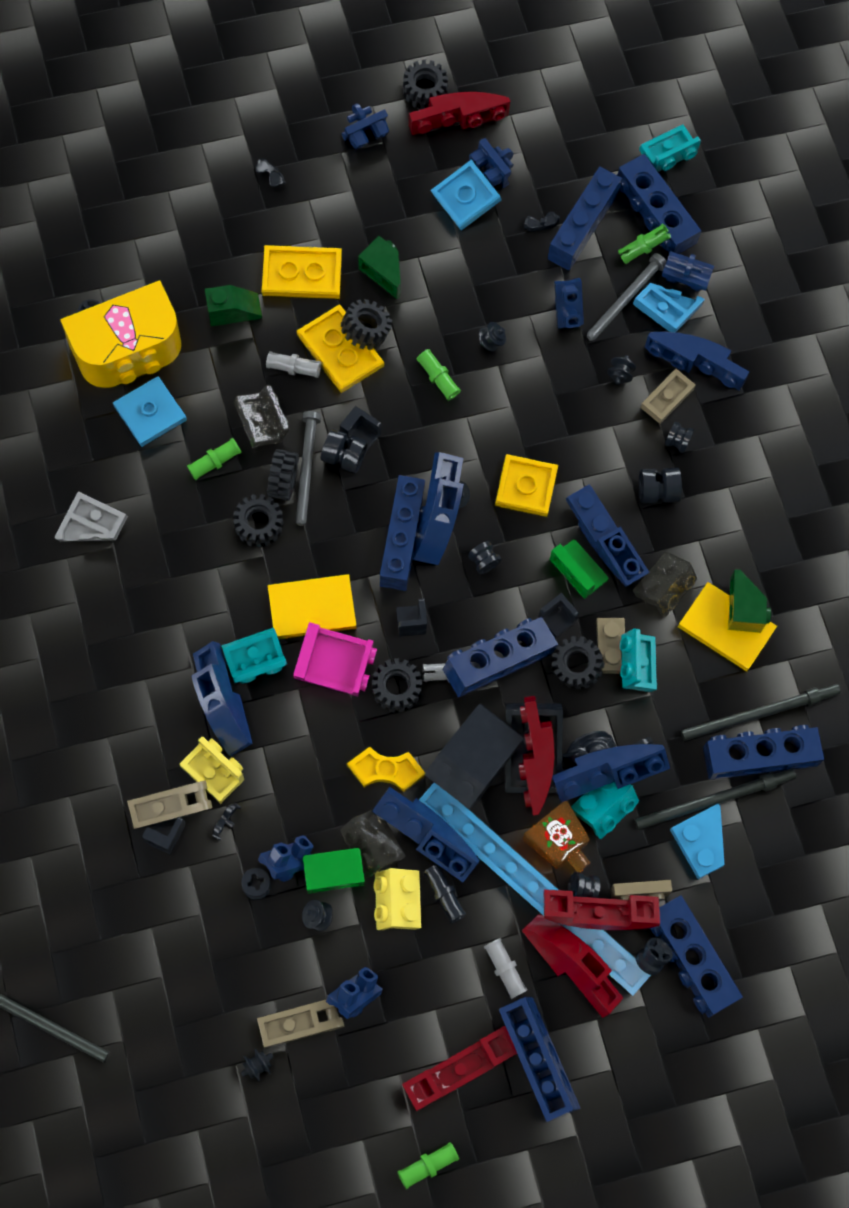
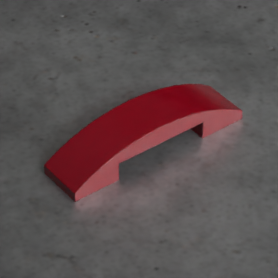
M548 889L543 891L544 919L555 923L596 930H633L660 925L659 897L630 895L628 900L574 897L573 891Z
M503 1026L449 1059L408 1080L402 1086L415 1110L418 1111L517 1054V1051L506 1026Z

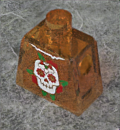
M566 800L524 833L523 841L556 869L568 861L576 871L581 872L591 863L581 851L590 839Z

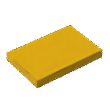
M265 245L262 296L340 299L342 248Z
M339 304L297 330V336L316 361H321L322 369L338 390L343 393L384 367V361L374 348L368 350L367 346H365L364 349H360V344L357 343L354 346L351 344L352 339L346 340V334H342L341 331L343 328L341 327V322L346 312Z
M349 574L268 585L273 628L278 639L305 636L309 622L335 632L357 629Z
M707 582L679 623L678 628L743 670L748 671L777 626L770 622L765 625L761 633L728 630L729 595Z

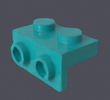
M684 124L641 144L639 151L642 155H646L657 172L661 170L667 171L683 159L686 161L692 159L698 153L701 140L699 137L693 139Z
M274 628L221 646L234 683L240 682L243 684L251 682L257 675L263 673L274 674L287 665Z
M634 628L621 635L622 666L620 675L622 677V688L653 692L657 690L655 637L641 635L640 629Z
M613 782L585 793L570 808L574 815L592 827L596 836L602 839L615 828L616 824L626 814L634 810L639 799L631 784L617 789Z

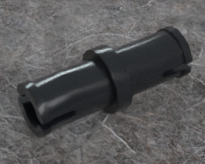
M434 865L425 870L423 875L435 893L433 897L436 902H440L450 924L464 918L467 914L454 894L456 890L453 885L450 886L440 866Z

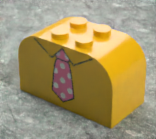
M160 280L60 319L68 344L83 377L90 384L97 387L109 388L119 384H128L144 374L156 373L160 368L173 362L181 349V338L176 314Z

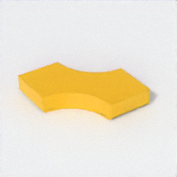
M369 747L347 763V766L363 787L376 782H387L405 792L425 777L424 770L409 752L398 757H386Z

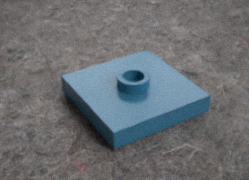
M472 160L431 190L434 197L460 230H463L502 200Z
M159 376L113 402L115 409L141 447L187 421L185 414Z

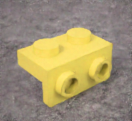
M202 736L198 740L199 745L180 763V767L196 782L206 780L208 787L206 791L221 804L244 781V776L241 772L243 767L234 758L231 757L228 760L221 754L223 749L212 738L207 741Z
M389 868L377 872L374 880V891L376 892L374 917L377 930L389 928L420 929L419 871Z

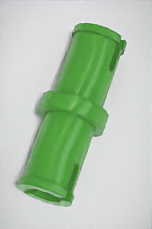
M661 224L645 235H638L637 240L618 250L620 255L623 254L620 257L625 264H628L644 253L649 254L652 252V248L671 238L670 233L667 234L669 230L664 224Z
M430 349L425 350L417 357V361L420 362L429 374L431 383H435L448 401L455 398L461 392L460 388L457 387L448 375L449 370L445 366H441Z
M232 438L215 450L210 449L206 451L207 455L187 465V468L193 478L197 480L214 468L218 470L222 467V463L242 452Z
M449 1142L429 1155L426 1153L421 1155L419 1161L397 1172L404 1187L408 1189L428 1176L433 1178L437 1175V1171L458 1161L459 1157L455 1148Z

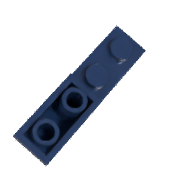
M650 332L644 348L653 356L669 361L678 370L690 373L695 365L704 374L712 375L721 380L725 386L739 391L749 374V371L728 360L731 350L707 339L677 332Z
M441 452L434 454L426 506H422L420 509L412 560L438 565L445 552L455 524L464 484L459 483L463 458Z
M590 484L565 499L579 520L578 526L589 543L625 587L650 573L622 528H617Z
M212 641L193 653L197 672L191 677L199 702L213 732L227 754L233 756L253 743L240 694L232 692L221 645Z
M638 744L618 746L574 758L576 762L575 767L552 775L557 795L562 803L613 782L617 789L668 770L670 765L663 745Z
M389 787L374 807L372 812L419 844L416 849L460 881L464 882L478 864V857L462 837L438 814L417 798L411 802Z

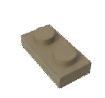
M675 369L642 402L640 408L661 424L695 389L696 385L679 370Z
M597 618L596 620L597 647L604 658V668L601 670L603 674H620L622 666L620 640L621 635L625 633L624 618Z
M671 880L613 884L610 889L611 899L628 900L630 895L659 897V902L664 901L665 896H669L672 892Z

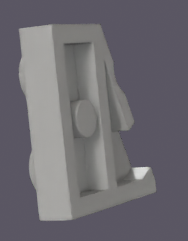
M78 492L54 538L60 542L116 540L128 516Z

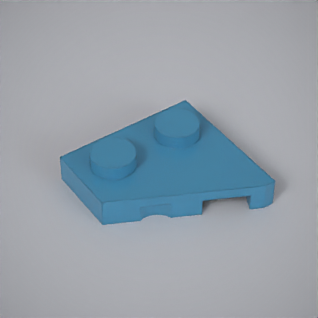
M650 283L635 298L633 305L669 332H677L702 306L705 299L699 296L696 299L681 296V291L665 289L662 286Z
M719 803L670 829L698 880L725 865L721 807Z

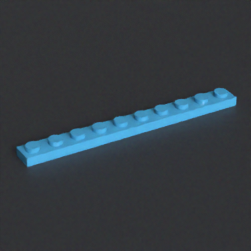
M433 783L419 800L447 822L468 844L475 855L544 916V889H559L467 807L436 783ZM560 924L592 948L612 970L609 975L631 995H634L651 976L642 971L637 965L636 958L605 930L585 929Z

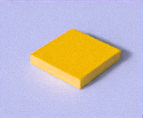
M506 454L495 506L547 517L558 465Z

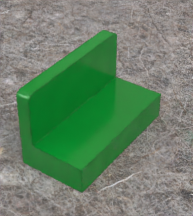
M572 540L564 547L559 544L552 549L550 561L584 599L608 581V576L576 540Z
M359 848L305 855L303 857L308 894L365 886Z

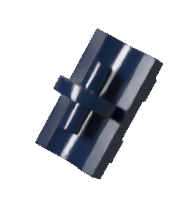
M357 103L352 106L353 114L347 116L349 123L356 120L357 122L345 127V132L341 134L344 141L349 139L350 143L357 150L369 143L364 131L371 129L376 140L388 135L389 128L386 122L388 114L383 109L366 117L372 113L370 106L362 109Z
M486 138L480 140L478 149L469 155V161L472 160L478 169L484 165L488 170L483 172V175L492 186L500 184L502 188H505L509 185L507 179L511 174L510 169L514 166L510 161L514 153L510 148L504 150L499 146L493 148Z
M670 251L662 277H665L666 281L672 283L680 282L689 285L691 289L696 291H706L714 265L696 260V255L693 254L687 257Z
M581 279L554 281L558 328H573L584 325Z
M302 835L296 837L294 843L288 845L278 843L273 845L272 850L261 853L258 860L268 867L274 880L279 879L285 882L291 880L294 873L304 870L303 857L305 855H312L313 844L306 836Z
M364 967L356 976L349 981L346 980L338 989L329 994L326 1002L337 1007L340 1014L346 1019L358 1016L365 1006L382 993L383 989L376 984L378 975L368 967Z

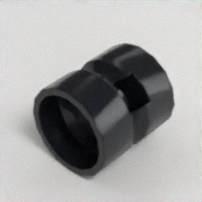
M332 428L325 440L320 459L334 466L340 463L342 469L356 474L365 458L368 441L355 436L349 439L347 433Z
M663 468L661 472H658L657 469H640L639 497L641 503H657L659 499H662L664 503L680 502L682 481L679 468Z

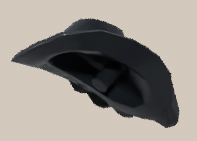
M606 731L586 733L576 738L570 744L567 752L562 754V759L573 768L576 766L574 758L603 749L616 747L612 736Z

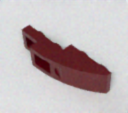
M457 92L429 98L428 108L409 113L408 127L411 135L424 134L431 129L441 126H451L458 121L462 129L475 128L482 123L492 120L499 121L509 116L511 101L509 97L484 92Z
M535 696L524 697L525 706H520L522 723H528L530 733L525 734L527 751L533 750V752L523 754L524 763H518L521 780L527 779L528 790L523 791L526 808L532 807L533 815H538L545 803L552 780L554 737L551 721L540 723Z
M541 914L535 916L521 930L558 976L564 972L567 973L602 1018L610 1014L623 999L622 995L607 978L612 970L578 936L562 925L544 919V916Z

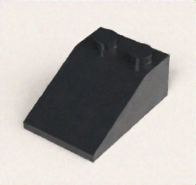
M506 703V723L525 737V734L530 733L528 723H522L520 706H525V703ZM537 703L540 723L548 721L552 723L554 737L553 775L562 772V704ZM525 738L505 765V793H523V791L528 790L527 779L521 780L518 763H524L523 754L533 752V750L527 751ZM553 779L551 780L548 793H557Z
M479 704L440 751L424 775L470 809L479 802L525 737L482 704Z

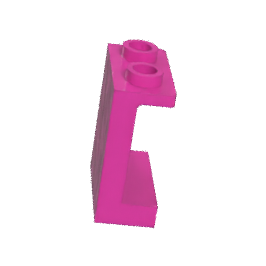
M309 622L294 671V679L358 697L360 690L365 691L370 675H366L365 671L367 664L373 665L377 652L376 648H372L374 641L370 639L367 641L324 629L318 624Z

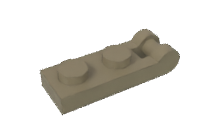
M206 780L127 801L134 829L212 809L211 800L207 799L205 791L208 789ZM194 793L197 803L189 805L187 794Z
M326 1000L257 1018L264 1048L344 1027L343 1018H339L337 1007L329 1005ZM326 1011L328 1021L319 1023L317 1013Z

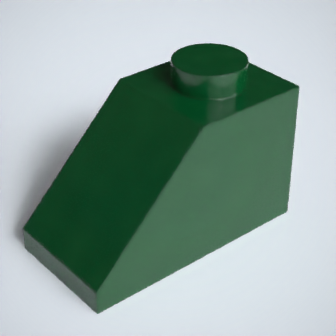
M378 236L358 256V269L398 299L401 296L399 253L391 241H385Z
M233 285L205 289L211 327L262 319L258 293Z
M735 569L730 578L728 630L761 633L765 625L770 623L771 608H767V598L741 570Z

